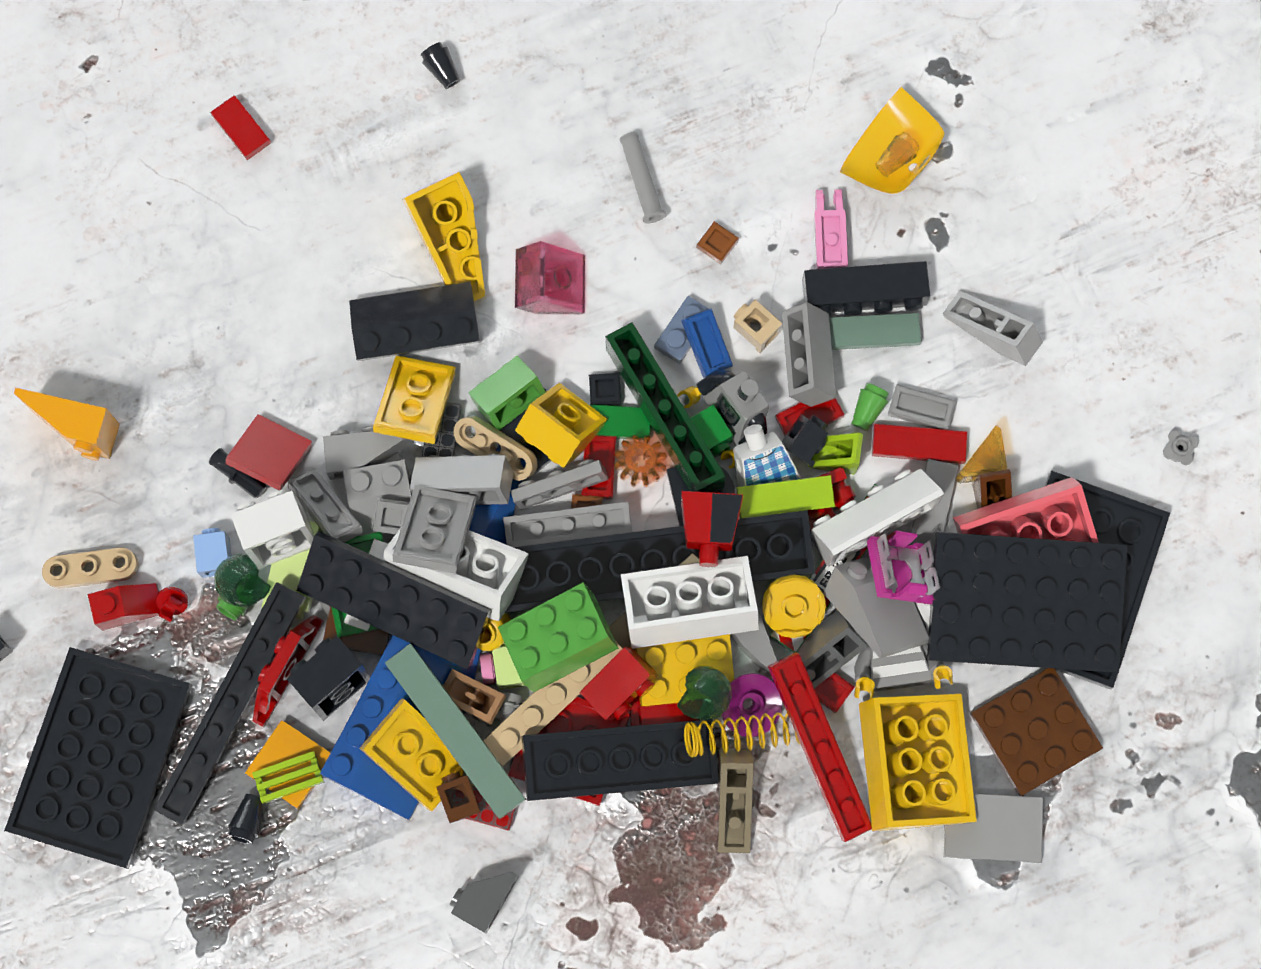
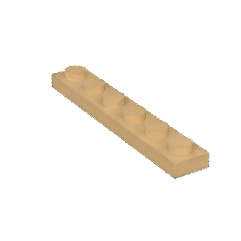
M618 643L619 649L531 694L483 740L502 766L522 749L521 736L538 734L622 650Z

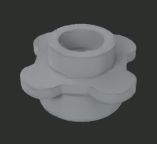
M1173 430L1168 434L1169 442L1163 449V455L1166 459L1181 462L1182 465H1189L1193 461L1192 453L1194 448L1198 446V440L1194 436L1187 437L1181 435L1178 430ZM1178 445H1182L1183 450H1179Z

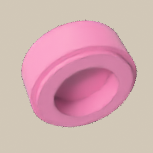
M491 652L480 654L483 684H495L496 674L493 654Z

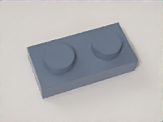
M687 296L654 344V348L680 364L691 348L681 320L709 308Z

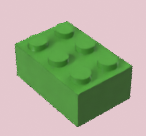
M584 583L498 627L521 682L533 693L619 649L594 594Z

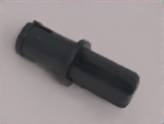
M222 448L217 449L210 457L209 464L228 477L230 484H237L253 498L260 497L267 488L266 484L227 465L226 457L228 454Z

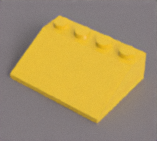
M962 694L879 697L859 703L872 831L902 830L977 822Z

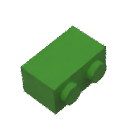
M516 356L486 380L479 383L469 392V395L479 412L494 428L500 430L528 409L533 401L545 393V390L536 374Z

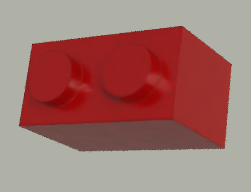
M624 647L579 693L605 720H614L615 718L620 720L632 709L630 703L637 696L642 698L654 687L655 684L652 681L658 674L632 647Z

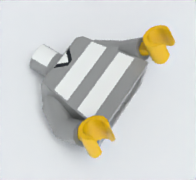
M928 643L883 658H879L868 645L859 653L854 665L856 682L854 696L859 698L860 691H867L870 694V699H872L874 692L929 684L932 681V676L935 688L940 689L941 679H947L951 685L953 684V673L942 661L927 660Z

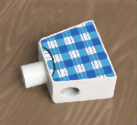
M751 425L744 430L747 442L737 445L733 449L738 487L801 479L784 445L774 432L764 435L761 425Z

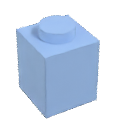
M208 528L202 530V534L193 535L196 569L202 578L234 574L230 537L225 531H220V528Z

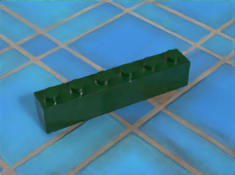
M633 322L606 335L607 353L688 489L692 492L710 493L722 490L725 485L723 471Z

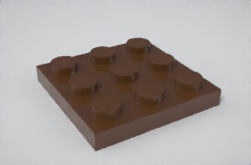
M1054 668L1042 671L970 713L1019 796H1023L1103 749Z

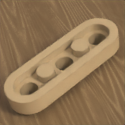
M468 416L460 419L455 424L454 437L460 446L476 456H487L489 454L505 455L514 472V480L527 479L536 472L537 459L531 450L476 416ZM471 426L476 430L475 436L471 433ZM496 442L501 446L500 452L496 451ZM521 458L526 462L525 468L520 463Z
M126 548L59 555L49 558L44 563L42 576L46 583L57 589L125 581L131 579L137 573L139 562L136 555ZM124 558L125 565L121 568H116V561ZM88 562H93V570L85 572V565ZM62 566V573L59 576H54V568Z

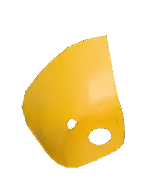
M900 87L880 110L844 161L840 173L888 194H897L904 191L936 153L945 135L943 128L922 105ZM929 156L924 165L919 169L923 161ZM913 163H917L915 168L912 171H909V166Z

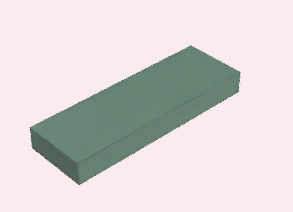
M919 313L829 318L832 350L918 346L921 344Z

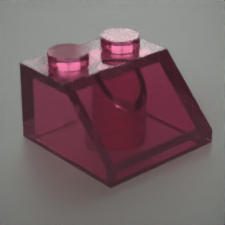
M542 241L516 249L515 308L534 314H584L585 255Z

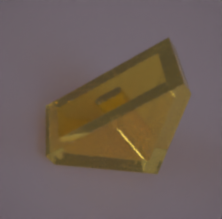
M997 425L993 428L959 472L955 481L959 484L974 482L978 474L1007 470L1001 428Z

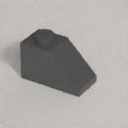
M509 872L467 884L464 890L458 888L449 904L454 907L451 914L487 934L519 876Z

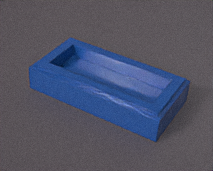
M712 308L681 320L703 378L714 371L725 370L733 366Z

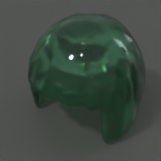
M237 553L227 557L218 565L214 574V586L217 594L224 602L237 607L251 606L262 600L269 593L271 586L259 577L257 566L244 553Z
M698 666L688 672L685 678L687 690L678 702V708L684 715L693 719L707 720L720 717L728 709L732 698V688L729 680L720 670L711 666Z

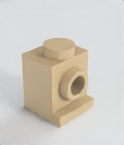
M756 299L749 306L746 303L743 304L733 316L735 318L733 328L749 341L759 353L781 333L782 323ZM757 323L761 328L758 331H754L750 325Z

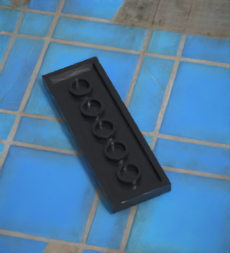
M320 531L314 535L296 590L465 669H468L473 663L492 610Z
M708 719L704 721H706L711 726L713 719ZM703 720L523 735L521 739L527 801L718 784L716 753L713 755L710 750L709 729L706 724H702L700 734L703 742V755L700 756L698 753L696 757H691L687 753L684 729L688 722H693L698 727ZM690 730L691 745H692V748H693V739H692V733H691V730Z

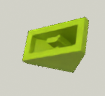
M850 433L826 436V443L823 449L811 458L816 463L813 467L808 465V468L832 471L841 467L846 474L855 475L860 463L863 434Z

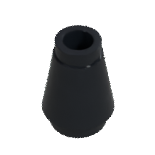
M438 42L421 53L423 58L422 64L445 89H449L460 82L461 79L458 76L448 47H443L442 43Z
M245 794L244 799L227 827L230 830L229 838L241 843L253 844L254 838H257L259 835L262 803L259 796Z

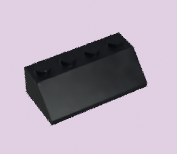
M471 282L349 300L351 329L357 361L480 343Z

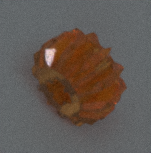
M633 435L632 445L628 441L623 440L621 446L624 450L615 451V457L620 460L614 464L615 470H623L620 474L622 481L631 476L632 487L637 485L638 480H642L643 487H648V477L658 482L660 476L657 471H666V465L661 462L667 458L666 452H658L661 448L659 441L650 446L651 437L649 435L644 437L643 442H639L638 435ZM637 456H643L645 466H638V462H636Z

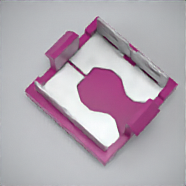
M895 530L896 534L888 541L886 533L881 537L871 536L867 540L877 597L932 604L933 600H935L933 594L940 589L937 571L932 567L934 556L930 540L925 544L914 543L909 545L917 538V534Z

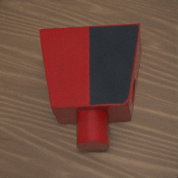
M682 491L681 508L686 547L689 549H700L699 566L717 567L719 550H732L743 494Z

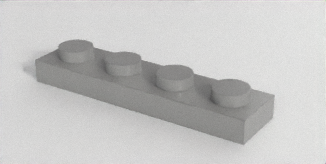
M629 502L503 517L506 543L511 547L632 532Z

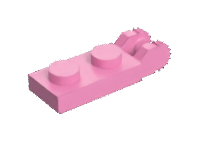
M842 189L834 190V210H824L825 196L823 190H816V210L814 213L816 268L848 267L846 212L843 210Z

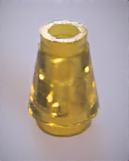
M905 132L900 136L895 135L879 160L875 163V166L881 174L888 177L891 173L916 158V153L920 150V147Z

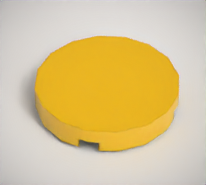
M795 574L783 576L771 583L764 593L762 600L764 619L771 629L781 636L790 638L806 636L817 625H820L824 619L826 610L824 595L818 585L806 576Z

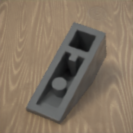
M836 610L821 622L820 625L816 626L796 653L800 654L812 685L816 688L868 647V645L843 615Z

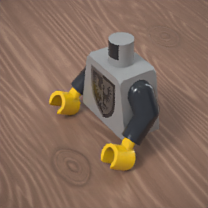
M714 371L697 382V387H687L677 394V397L684 394L688 395L690 402L684 408L697 404L701 399V395H704L703 399L709 407L714 404L733 434L732 439L737 445L747 442L744 430L751 425H761L764 435L767 434L766 416L769 404L759 391L757 382L750 379L744 371L737 375L731 371ZM733 449L724 451L721 454V460L732 456L733 463L728 467L729 469L735 467Z

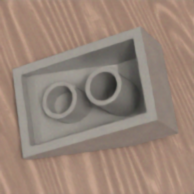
M405 459L343 471L349 510L362 526L363 534L361 535L375 533L373 525L378 498L410 502L412 496L409 490L411 481ZM382 533L384 543L387 544L395 536V534Z
M870 556L834 567L823 594L879 658L928 643L929 636L914 602L877 597Z

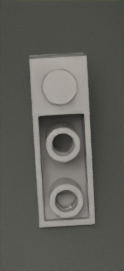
M366 427L362 429V432L350 434L347 430L333 431L331 436H323L326 473L330 480L344 478L343 471L381 464L415 442V440L374 433L373 427Z

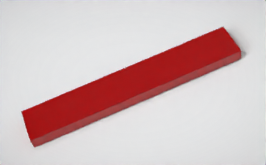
M795 652L768 665V669L841 840L847 842L871 830L872 824L800 654Z

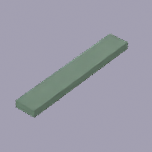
M411 643L385 662L386 666L499 819L526 800L520 789Z

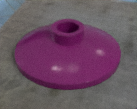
M756 673L744 674L733 679L725 688L720 701V712L723 721L726 718H731L736 722L738 717L742 716L748 722L752 715L757 716L760 720L765 713L773 718L775 713H781L782 699L775 683L769 678ZM751 698V707L745 709L743 706L745 699ZM779 715L775 717L774 724L777 723L780 717ZM764 717L762 721L764 734L771 728V722L768 717ZM752 718L750 729L752 737L758 736L759 724L755 718ZM741 719L738 722L737 729L739 735L746 737V724ZM727 721V727L734 732L733 724L731 721Z

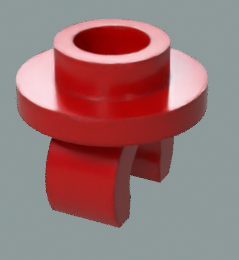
M176 587L162 589L156 598V605L160 610L159 617L171 622L173 615L183 613L188 606L187 594Z

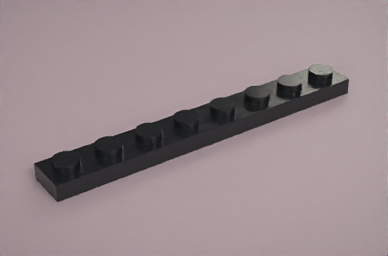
M276 582L158 800L154 811L180 825L185 824L261 683L258 681V677L266 664H271L276 655L274 653L276 644L282 636H286L306 599L305 596Z

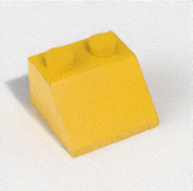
M559 382L529 405L515 431L527 443L534 445L546 454L552 462L565 468L582 453L608 419Z

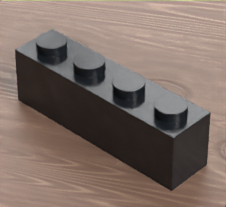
M927 261L804 270L802 277L804 303L812 304L829 313V316L832 312L857 315L862 313V310L873 309L876 313H886L892 311L893 308L905 307L907 311H914L927 306L930 299Z

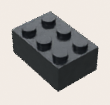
M338 636L332 640L330 638L323 640L315 648L316 654L307 662L303 659L295 664L289 671L291 676L287 678L295 690L323 721L366 685L370 679L362 663Z

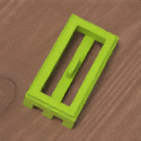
M314 751L252 772L262 804L325 783L323 776L320 774L321 770ZM311 761V766L263 782V777ZM313 772L315 774V778L270 794L266 792L267 788Z

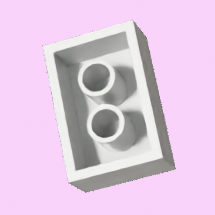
M286 490L273 492L268 495V500L257 504L255 502L242 504L237 508V512L230 514L243 550L259 569L307 551L311 547L314 532L306 511L292 490L288 492Z

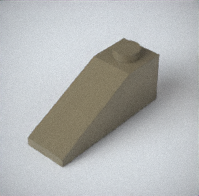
M720 748L718 853H750L754 762L752 750L750 751L746 748H741L739 752L735 748H728L727 753L723 751V748Z

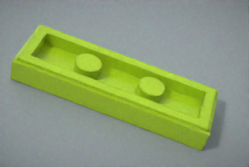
M831 476L736 487L737 494H743L740 519L835 507Z

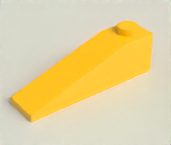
M460 172L402 198L444 284L451 285L471 282L474 301L484 297L485 289L474 217V204Z

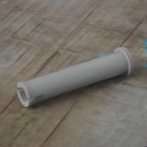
M637 132L627 133L620 137V142L623 146L644 212L643 222L648 224L658 222L666 217V212L661 209L640 145Z

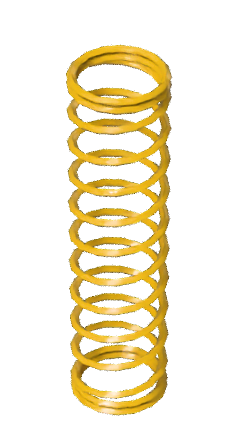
M777 712L773 718L765 713L760 720L757 716L752 715L748 722L742 716L738 717L736 722L731 718H726L723 724L718 719H715L711 726L704 720L701 721L698 727L695 723L688 722L684 729L687 753L691 757H696L698 753L700 756L703 755V742L700 734L702 724H706L709 729L711 753L713 755L716 753V743L713 734V727L716 722L719 723L722 729V748L727 753L728 739L725 731L727 721H731L733 724L735 749L739 752L741 750V741L737 726L741 719L746 724V741L748 749L751 751L753 749V737L750 729L752 718H755L759 724V744L764 749L766 745L762 726L764 717H768L771 722V742L776 748L778 736L774 721L777 715L783 720V739L785 745L789 746L790 733L786 722L788 713L784 717L781 713ZM690 730H691V733H692L693 748H692V745H691ZM795 732L796 741L800 745V741Z

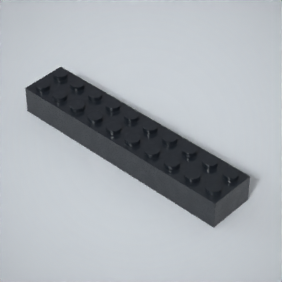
M808 511L738 519L732 550H719L718 560L748 556L752 581L776 579L793 574H815ZM684 526L513 547L528 553V559L514 598L505 613L533 609L581 583H584L590 589L597 601L624 598L621 574L679 566L693 553L699 559L700 549H689L686 547Z

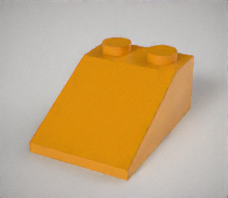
M15 387L14 394L34 414L69 442L75 450L81 452L82 457L99 461L100 457L110 459L120 423L107 408Z

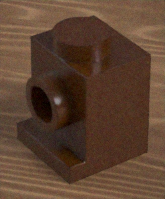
M456 772L441 778L443 784L436 788L450 824L481 812L467 775L461 777L460 773ZM456 790H461L464 793V800L460 803H456L452 799V794Z

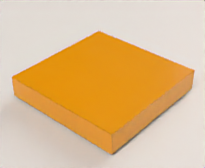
M281 720L245 774L253 778L252 772L312 751L315 752L320 770H322L330 752ZM308 761L303 764L263 777L262 779L263 782L280 777L282 775L297 771L299 769L311 766L312 764L311 761ZM313 772L267 789L276 792L315 778V774ZM314 786L282 797V799L299 810Z

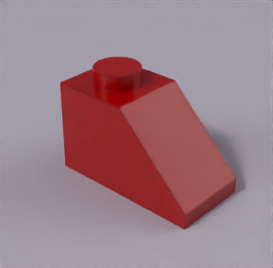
M157 584L123 585L87 594L94 625L104 631L159 616L160 610L156 605V598L159 593Z

